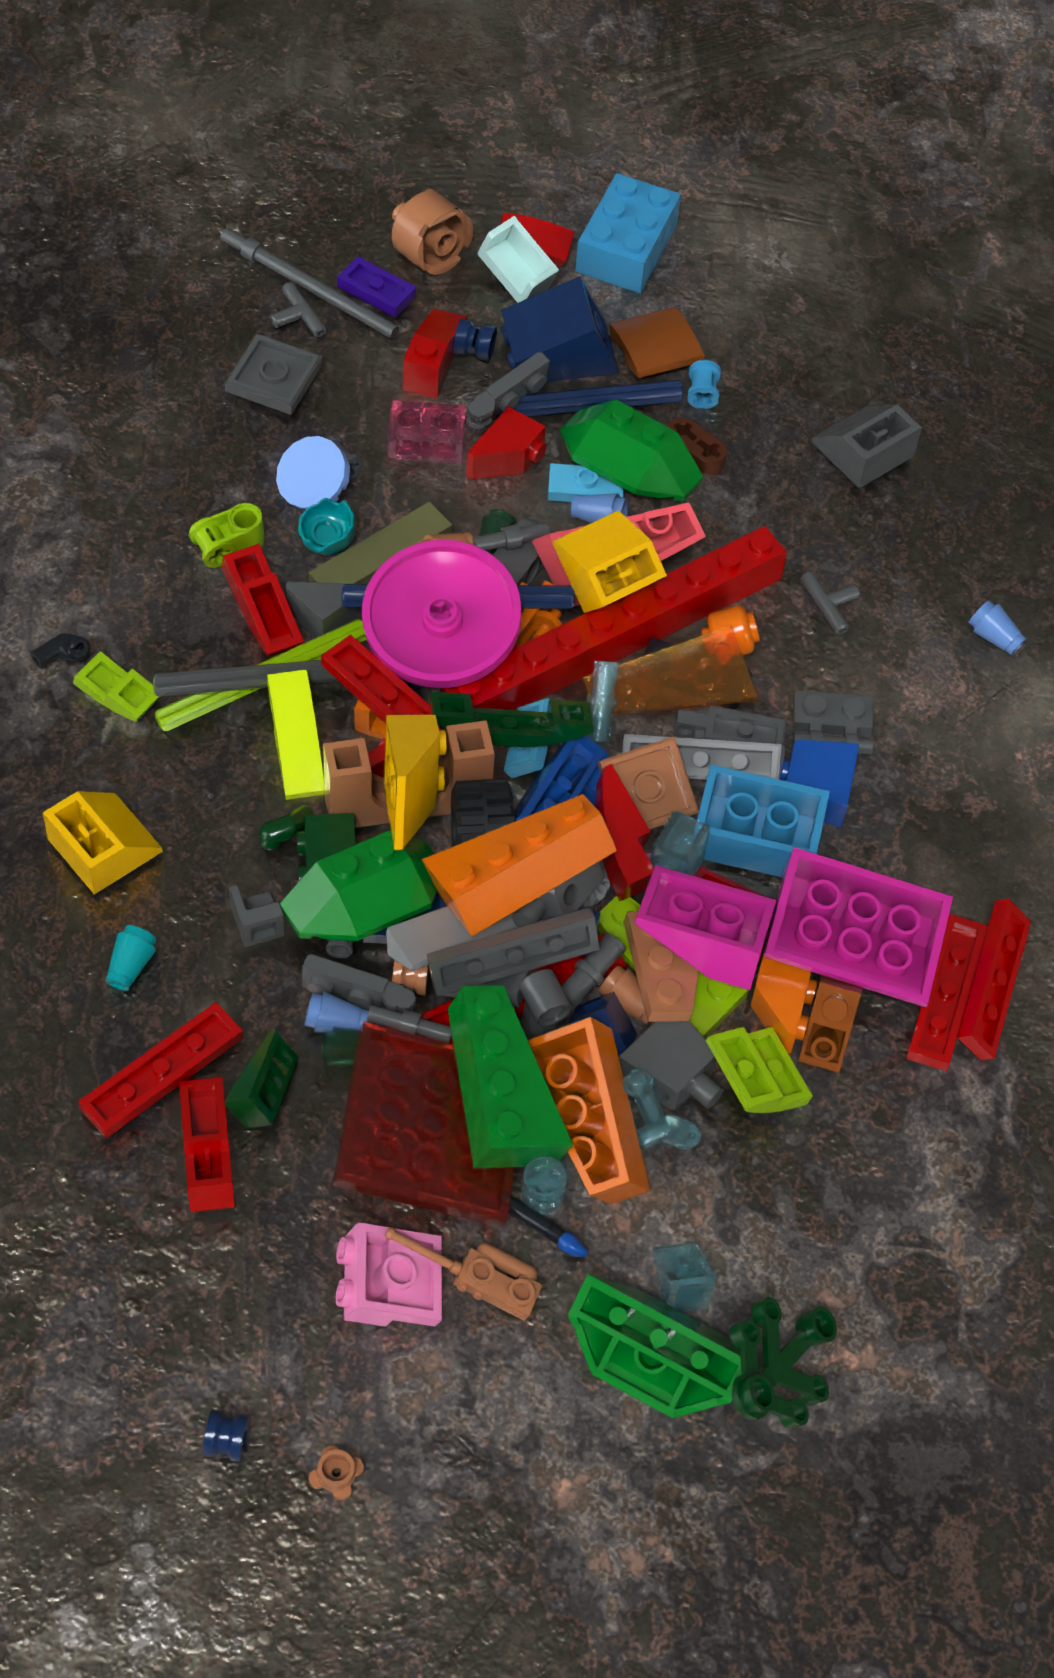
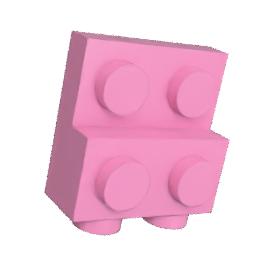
M358 1222L345 1237L340 1239L336 1253L337 1263L345 1265L344 1279L339 1281L336 1290V1305L344 1307V1320L385 1327L393 1320L435 1327L442 1321V1265L391 1239L388 1241L385 1233L390 1227ZM395 1228L396 1232L442 1255V1236Z

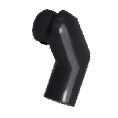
M61 633L31 651L30 656L40 669L56 659L78 662L88 657L90 643L82 636Z

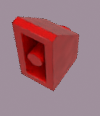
M508 407L467 452L466 477L471 480L524 474L533 462L538 463L546 452L547 444L544 443L546 426Z

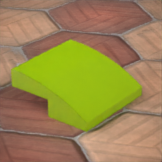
M744 1027L710 1035L706 1039L709 1048L746 1112L771 1113L806 1106L813 1097L773 1027L747 1033Z

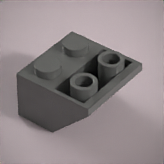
M898 404L871 405L864 407L812 438V443L860 489L914 457L922 427Z

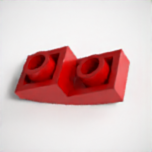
M503 213L499 225L515 216L551 261L559 267L563 266L567 260L575 231L541 219L513 213Z

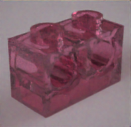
M392 400L388 432V458L462 464L466 406Z

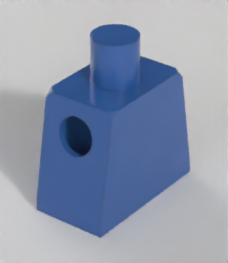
M796 740L794 741L790 761H783L780 780L830 791L824 823L842 828L848 806L859 744Z

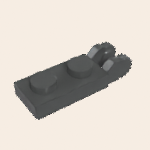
M537 352L487 387L484 392L474 398V401L471 400V403H468L467 406L468 416H466L464 423L467 431L479 434L483 430H487L491 427L492 418L502 411L504 412L508 407L514 408L520 398L527 393L533 394L539 391L547 381L546 375L550 360L542 352Z
M313 954L307 955L302 966V987L308 989L311 993L322 995L323 991L365 1010H369L371 1005L400 1013H404L405 1010L415 1012L414 1007L416 1006L417 997L412 992L413 990H409L408 987L404 988V986L390 982L386 978Z

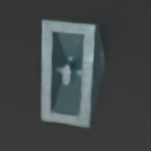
M692 1242L653 1247V1257L662 1302L680 1312L708 1309L715 1287V1275L698 1244Z

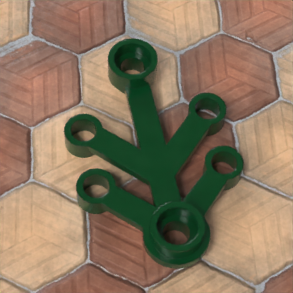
M767 1297L752 1304L751 1315L754 1321L746 1319L733 1324L730 1328L731 1342L740 1350L741 1375L736 1377L733 1382L732 1400L736 1409L748 1420L755 1421L770 1413L778 1416L785 1428L794 1429L808 1422L809 1413L805 1404L813 1406L826 1401L829 1396V1388L822 1376H808L790 1368L810 1346L817 1347L833 1341L837 1334V1326L833 1315L825 1307L819 1306L805 1311L796 1322V1333L780 1350L779 1322L782 1317L781 1308L775 1299ZM758 1326L762 1328L763 1369L760 1372L758 1368L757 1345L760 1343L761 1335ZM778 1385L798 1392L801 1399L793 1398L787 1400L775 1395L773 1387Z

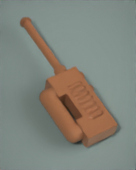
M389 1228L385 1233L388 1241L391 1239L448 1268L450 1273L456 1275L453 1285L457 1286L458 1290L462 1292L467 1291L473 1294L475 1299H483L523 1321L529 1317L542 1288V1284L536 1282L538 1273L533 1266L488 1243L480 1244L476 1250L471 1248L466 1253L462 1263L457 1260L452 1261L396 1232L395 1228ZM494 1267H496L497 1269H499V1270H501V1271H503V1272H505V1273H507V1274H509V1275L515 1277L516 1279L514 1280V1279H512V1278H510V1277H508V1276H506V1275L500 1273L499 1271L495 1270Z

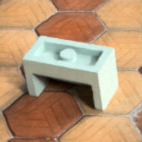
M515 216L491 230L477 253L517 303L547 291L559 271Z

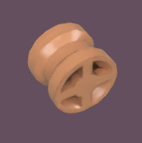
M394 960L392 982L402 985L404 988L408 987L409 990H414L417 995L426 996L429 965L411 971Z

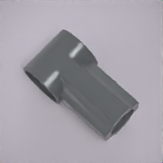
M550 969L537 971L527 976L519 985V989L525 999L521 1026L527 1040L559 1029L560 1021L565 1019L572 1009L554 971Z

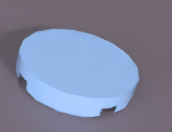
M321 436L305 437L293 443L283 453L277 466L276 482L280 494L288 503L305 511L307 507L317 504L323 498L336 502L339 499L337 496L348 485L350 466L346 454L333 441Z

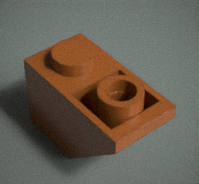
M821 975L799 1055V1062L840 1072L861 997L862 987Z

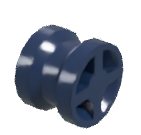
M212 1409L204 1436L203 1456L215 1457L217 1454H224L231 1461L241 1462L248 1439L250 1416L239 1414L235 1418L227 1417L223 1411Z

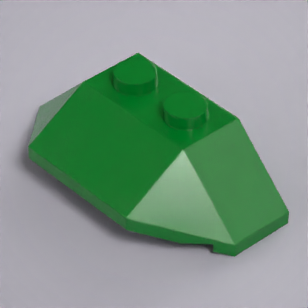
M617 399L580 409L560 429L559 435L564 440L565 447L573 461L635 495L655 498L672 497L675 501L683 502L703 480L701 471L678 432Z
M391 830L317 861L280 903L281 910L299 938L312 939V936L328 940L359 941L432 908L438 892L422 859L435 853L425 840L415 837L411 838L403 850H394Z
M591 1273L587 1274L568 1313V1317L572 1327L574 1326L580 1347L592 1375L671 1418L732 1402L733 1382L736 1377L741 1375L740 1350L718 1331L637 1288Z

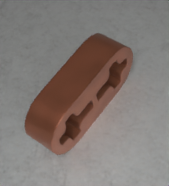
M675 418L669 422L667 427L679 433L702 474L713 475L722 471L727 454L726 446L722 441L689 418Z

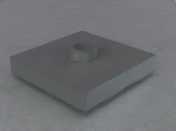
M256 333L226 380L225 392L292 415L323 365L322 356Z

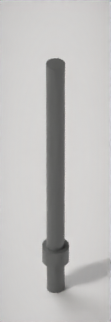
M225 228L222 231L220 240L239 250L240 255L252 263L260 262L390 339L395 338L399 331L397 325L267 251L261 242L252 237L247 239L229 228Z

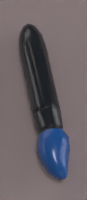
M504 1193L497 1195V1203L504 1211L544 1238L546 1237L547 1240L557 1244L564 1253L578 1258L587 1256L588 1250L572 1232H565L557 1224H554V1222L511 1195Z

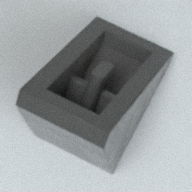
M286 581V600L294 618L315 637H319L362 616V607H344L342 605V586L344 585L342 583Z

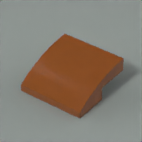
M676 307L609 323L611 338L624 350V364L637 378L689 366L696 361L705 360L704 353L695 334Z

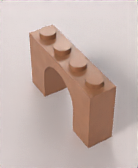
M487 720L446 726V755H443L442 759L438 762V766L444 767V791H437L436 808L429 817L451 814V791L455 781L493 779L495 753ZM365 738L323 743L324 791L328 814L354 813L355 828L389 823L383 787L384 777L375 775L371 771Z

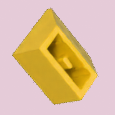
M619 510L552 541L584 613L602 608L667 576L651 539Z
M77 791L43 812L47 839L94 895L163 852L159 843L116 793Z

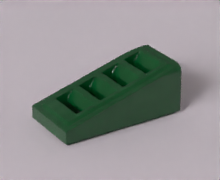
M276 1030L268 1032L233 1085L225 1101L226 1107L246 1128L273 1124L299 1058ZM273 1057L279 1062L278 1066L274 1063Z

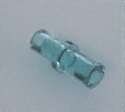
M594 661L591 696L586 697V702L590 704L594 729L593 733L588 734V736L594 741L610 743L613 707L618 705V699H614L619 663Z

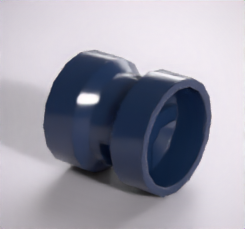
M461 318L455 333L453 353L462 356L473 354L476 355L478 360L489 362L496 344L497 327L488 324L481 327L475 325L471 320Z

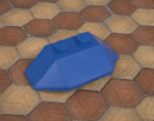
M588 735L563 742L543 769L537 774L514 809L515 821L581 794H584L595 806L596 784L601 775L597 762L607 759L608 752Z

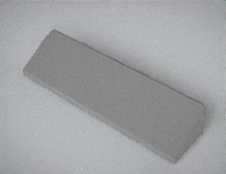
M624 734L622 753L670 737ZM675 737L688 779L707 780L710 764L780 780L785 756V746L782 744Z
M448 906L388 927L386 931L388 956L411 971L428 966L427 953L519 928L512 920L515 912L471 937Z

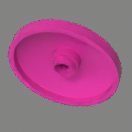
M432 540L417 543L391 556L378 568L371 578L362 604L364 633L373 654L399 678L415 685L430 688H451L466 685L483 678L495 670L513 649L521 627L519 591L507 568L493 555L477 546L454 540Z

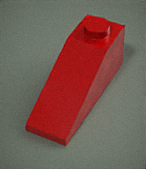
M432 309L414 333L404 357V391L438 399L455 355L453 353V344L457 326L461 318L468 319V316Z

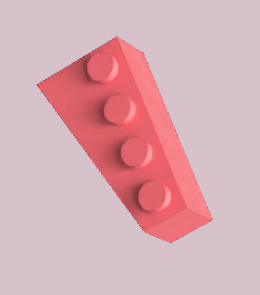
M689 502L627 517L651 539L660 561L706 537ZM584 526L549 533L532 540L554 585H571L552 541ZM575 594L574 606H577L580 603Z

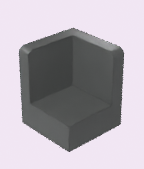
M237 885L228 887L230 908L244 947L285 936L283 912L279 901L273 902L269 892L242 899Z

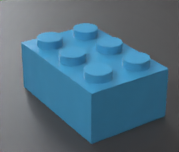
M616 173L578 241L575 272L641 293L677 226L681 194Z
M710 764L695 826L690 857L782 877L783 870L794 847L817 854L830 791Z

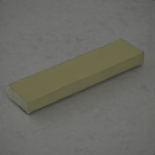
M429 501L308 572V581L368 584L378 568L391 556L409 546L417 544L426 535L452 533L453 525Z

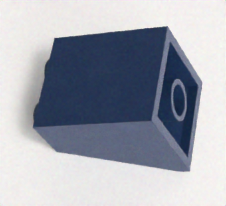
M581 276L501 310L505 325L500 326V330L506 345L511 347V352L507 353V358L512 370L537 352H542L550 360L546 382L613 375L619 372L605 319Z

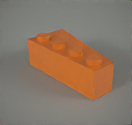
M581 794L426 857L422 861L439 896L470 936L473 937L616 852L617 849L601 813L584 794Z
M589 1017L529 1039V1045L573 1143L568 1153L589 1195L609 1204H614L649 1192L648 1178L612 1028Z

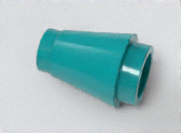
M126 925L123 932L117 933L105 982L116 989L128 991L131 984H133L156 952L154 947L156 937L140 927Z

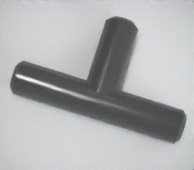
M293 282L285 283L282 287V292L292 304V307L271 314L270 322L272 326L278 328L302 318L315 337H322L327 330L295 284Z
M811 571L805 572L801 576L800 581L837 635L846 633L849 625L837 606L858 599L860 597L858 586L852 584L827 594L815 574Z

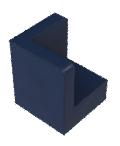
M614 991L577 1006L568 1022V1025L592 1017L612 1028L618 1056L634 1042L637 1036Z

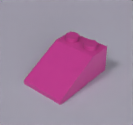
M655 865L635 924L708 978L750 990L776 900Z

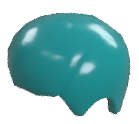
M323 498L317 504L307 507L299 517L298 535L305 547L315 554L331 556L345 551L355 536V514L345 500L338 503L328 498Z

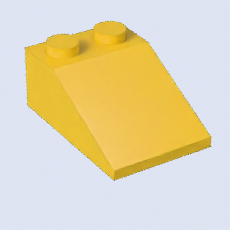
M386 715L383 787L394 850L404 849L436 808L437 791H444V767L438 766L439 755H446V731L439 730L436 715Z

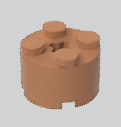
M428 189L415 195L407 203L402 202L398 204L393 211L392 243L394 248L421 270L427 271L430 274L439 275L452 269L462 259L458 254L463 246L468 248L472 241V220L461 209L434 189Z

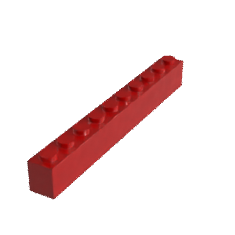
M763 526L667 573V576L602 608L589 611L513 648L507 658L495 670L483 678L458 687L441 688V692L471 694L472 707L517 710L518 707L534 703L647 647L652 637L661 640L709 616L710 613L719 611L781 580L787 551L767 527Z

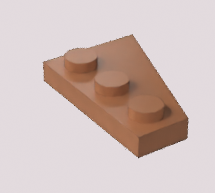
M627 912L623 923L647 1021H689L693 1012L698 970L637 926L635 921L638 912Z

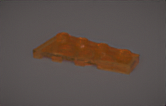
M732 625L583 677L596 717L758 701Z

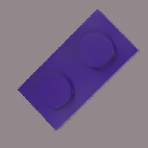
M359 256L337 276L338 288L394 318L416 297V286Z

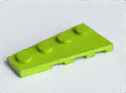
M616 895L599 912L601 915L598 931L601 934L610 933L626 947V951L621 956L625 963H628L635 971L623 922L627 912H638L641 905L631 897L619 901ZM698 971L693 1012L689 1022L706 1039L747 998L749 990L710 979Z

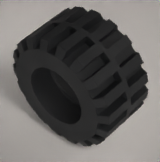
M506 779L455 781L451 791L452 847L515 822L512 790Z

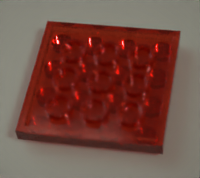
M364 1021L359 1028L332 1186L502 1228L508 1218L514 1167L476 1169L473 1167L454 1045Z

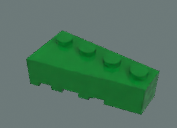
M462 986L448 1007V1014L474 1169L556 1166L572 1148L573 1143L505 987Z

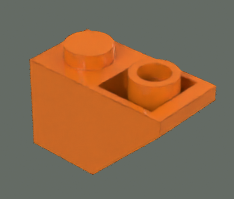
M762 957L750 1007L765 1028H774L788 1054H791L795 1039L804 1040L809 1016L802 1015L801 1013L804 1003L812 1005L818 981L810 979L811 971Z

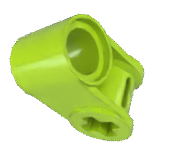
M241 503L211 517L198 520L191 526L188 536L192 543L198 545L203 552L202 560L209 568L221 567L223 555L256 544H260L262 548L265 543L262 513L256 505Z

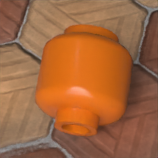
M734 606L710 613L707 618L708 627L701 629L706 651L714 650L716 656L721 660L750 654L754 651L755 642L760 641L753 612L747 613L742 606Z

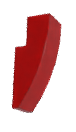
M260 544L223 555L221 568L244 618L266 656L268 657L303 644L304 640L276 573H271Z
M610 764L604 767L596 784L595 807L601 813L617 849L616 852L602 859L608 879L619 901H622L645 891L648 887L654 867L646 855L643 846L651 831L613 765Z
M223 1077L179 1081L190 1212L234 1208Z

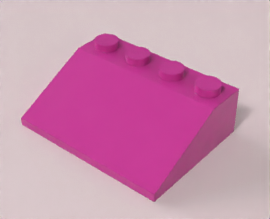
M794 847L783 870L763 957L927 1007L953 896Z

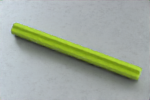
M356 619L257 665L321 660V655L350 634L360 643L365 641L363 621ZM261 688L191 694L158 709L155 712L156 721L163 731H169Z

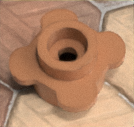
M336 1446L325 1447L321 1452L317 1469L312 1470L309 1474V1483L315 1489L324 1488L332 1492L337 1500H345L352 1494L351 1485L355 1478L362 1475L364 1471L363 1462L358 1457L352 1458L349 1453L339 1450ZM338 1469L341 1474L335 1477L332 1475L333 1470Z

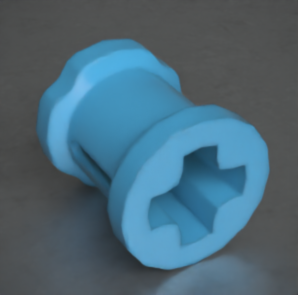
M696 361L690 365L688 372L689 378L692 381L691 388L688 390V402L695 408L709 409L715 407L719 402L717 381L721 377V369L713 361Z

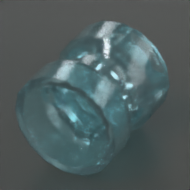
M548 1156L537 1157L531 1160L525 1167L523 1174L522 1202L542 1215L552 1214L557 1211L563 1204L567 1184V1172L563 1164L555 1158Z

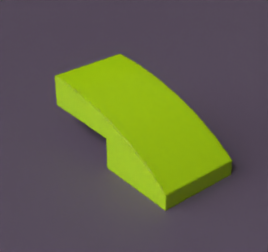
M101 651L74 676L73 684L115 713L134 722H137L162 697L156 696L153 685L133 668L127 673Z

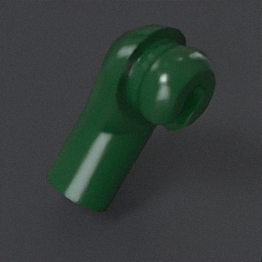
M301 805L290 814L265 822L258 832L261 847L268 851L278 849L282 841L289 840L297 834V831L305 828V815H314L313 810L307 805Z

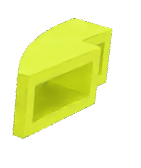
M307 669L267 674L268 695L285 799L325 795L324 775Z

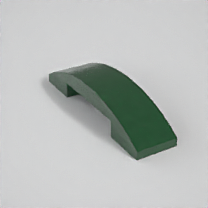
M430 691L431 713L436 715L438 726L446 730V726L487 720L492 745L538 747L554 745L581 738L593 733L594 729L589 702L550 699L547 712L472 707L471 694Z

